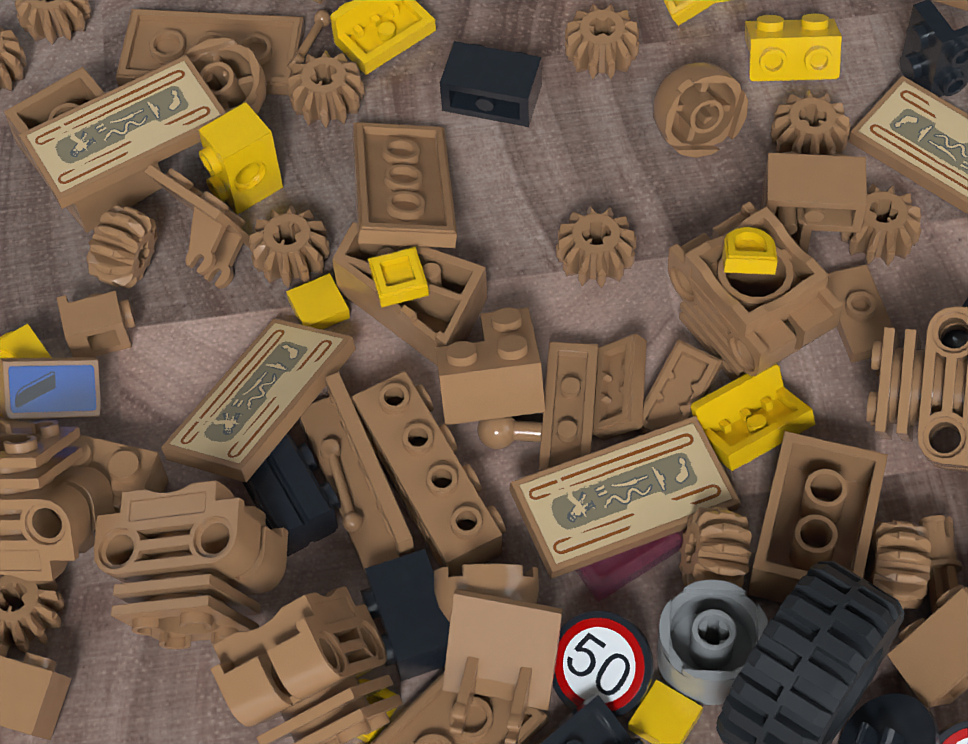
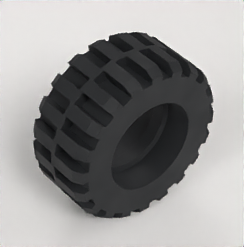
M819 561L817 564H814L806 576H803L798 581L794 590L780 605L778 612L764 629L761 638L756 646L753 647L746 659L745 665L731 686L732 689L723 703L722 712L716 722V730L721 741L724 744H832L834 738L860 701L867 686L872 681L900 629L899 626L903 622L905 612L898 599L835 561Z

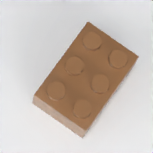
M84 67L79 68L4 111L17 146L37 171L38 169L22 145L19 134L105 94ZM158 163L152 165L154 168L160 171ZM144 169L66 208L83 230L88 233L99 225L101 215L108 212L114 205L131 207L163 187L144 173L146 170Z
M785 431L747 595L783 603L785 598L794 590L798 581L803 576H806L809 569L819 561H835L863 578L888 454Z

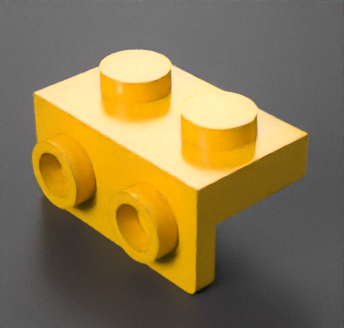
M352 0L341 5L330 16L334 44L353 63H356L357 67L365 75L436 31L435 19L416 0Z
M813 13L803 15L801 20H784L783 17L777 15L759 16L757 21H745V41L749 50V78L751 81L839 78L842 35L834 19H829L824 14Z
M777 364L757 376L745 374L691 405L692 415L697 417L719 461L731 471L782 444L785 431L800 434L815 425L813 409L784 387L780 366Z

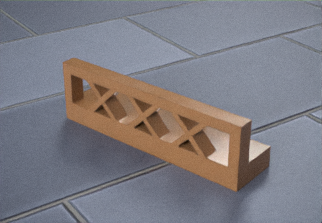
M337 372L325 377L329 397L312 403L299 418V421L325 482H329L339 500L341 508L338 509L341 520H343L345 514L329 461L323 459L320 452V445L324 440L334 439L340 445L339 463L354 512L358 513L362 518L361 528L356 532L347 531V534L366 576L365 568L415 551L410 531L340 373Z

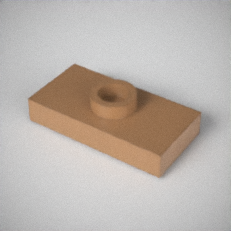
M867 264L827 273L829 275L827 288L843 304L837 330L850 362L854 363L871 359L874 340L883 341L884 327L893 328V325Z
M636 333L598 348L593 435L604 441L642 428L647 340Z
M678 339L643 403L642 428L636 429V431L647 434L693 417L691 411L692 403L708 394L723 366V361Z

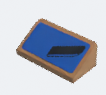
M96 357L0 358V413L4 418L14 420L98 417L100 415L99 368Z

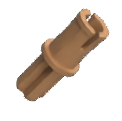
M944 515L928 516L919 520V526L926 527L929 533V541L932 544L930 552L932 562L929 571L930 579L928 580L932 614L939 609L936 605L937 600L948 590L958 586L957 573L963 569L962 562L957 560L955 551L953 519L949 516L945 518Z

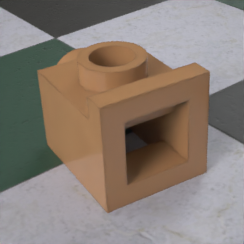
M116 291L104 294H91L73 302H69L66 295L57 297L64 336L73 357H96L132 347L128 329L136 327L129 299L119 301Z

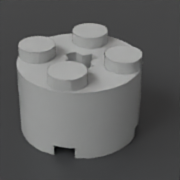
M701 580L686 586L683 592L678 594L672 601L670 599L666 604L659 624L657 662L668 687L699 704L721 705L724 703L737 675L745 665L747 657L768 625L765 612L759 604L757 606L745 595V590L727 581ZM707 640L715 641V645L708 644Z

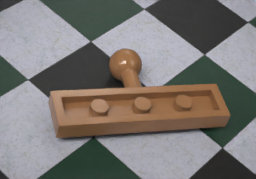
M549 342L543 422L515 421L513 417L481 420L477 427V433L481 442L488 448L496 450L508 447L513 441L541 442L538 472L591 454L598 344Z

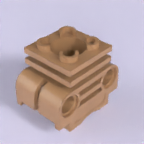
M749 201L741 206V212L713 227L712 240L706 233H703L681 247L677 243L669 248L668 274L676 292L683 300L680 303L682 312L679 313V319L710 355L723 361L721 369L731 381L745 374L757 376L836 328L839 323L843 304L827 288L829 275L813 257L804 252L795 243L783 224L767 206L758 211ZM742 227L757 228L769 234L776 246L778 261L775 275L724 273L722 252L725 236L730 231Z
M946 307L937 312L928 325L925 349H921L922 342L917 330H905L904 348H901V339L896 329L884 327L883 341L874 340L871 369L876 370V376H880L878 392L869 391L867 422H871V426H875V432L881 439L892 440L893 424H897L896 434L902 441L909 442L913 441L914 425L918 426V444L930 463L944 470L968 472V341L964 346L955 349L948 348L942 344L945 335L952 330H961L968 334V307ZM943 430H953L961 436L959 446L950 453H940L933 449L934 437Z
M43 420L31 423L30 428H11L10 422L0 421V575H11L26 581H53L64 572L69 561H75L79 558V553H86L94 546L93 531H96L97 515L115 513L112 489L104 474L91 467L71 466L83 457L82 446L67 447L80 437L79 427H59V422L56 420Z
M217 480L192 483L185 488L169 493H157L146 489L122 492L120 513L97 515L94 542V561L98 568L123 582V584H114L113 595L129 603L112 605L111 616L131 626L133 633L151 636L159 640V646L176 650L190 648L191 641L211 640L212 644H216L236 632L257 629L259 624L246 616L260 614L261 604L246 595L262 594L271 591L284 577L287 562L288 530L285 528L269 529L266 527V514L255 506H245L244 500L235 498L230 489Z
M346 586L335 588L328 592L326 596L316 592L305 594L281 607L277 614L263 626L251 631L236 632L213 645L221 663L210 668L234 717L246 727H252L281 716L285 721L257 736L259 744H271L292 736L295 742L293 744H345L360 735H367L390 723L391 721L386 712L403 704L399 694L370 704L367 699L393 685L389 674L361 684L359 683V677L386 663L387 653L381 635L366 605L360 604L355 606Z

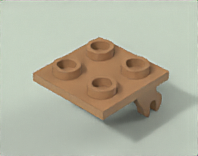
M149 165L144 173L179 202L193 210L189 250L185 260L186 265L193 268L198 260L203 257L204 259L197 272L202 276L204 275V279L208 282H211L217 272L221 271L215 286L219 289L227 287L233 280L234 272L232 266L242 244L249 247L250 236L242 230L246 221L229 210L225 203L209 192L205 191L203 193L195 188L191 181L174 169L170 168L165 175Z
M459 589L455 590L442 688L444 691L458 693L452 715L454 722L451 726V733L463 734L475 694L513 701L507 723V728L509 729L505 738V744L518 743L527 707L549 710L563 609Z

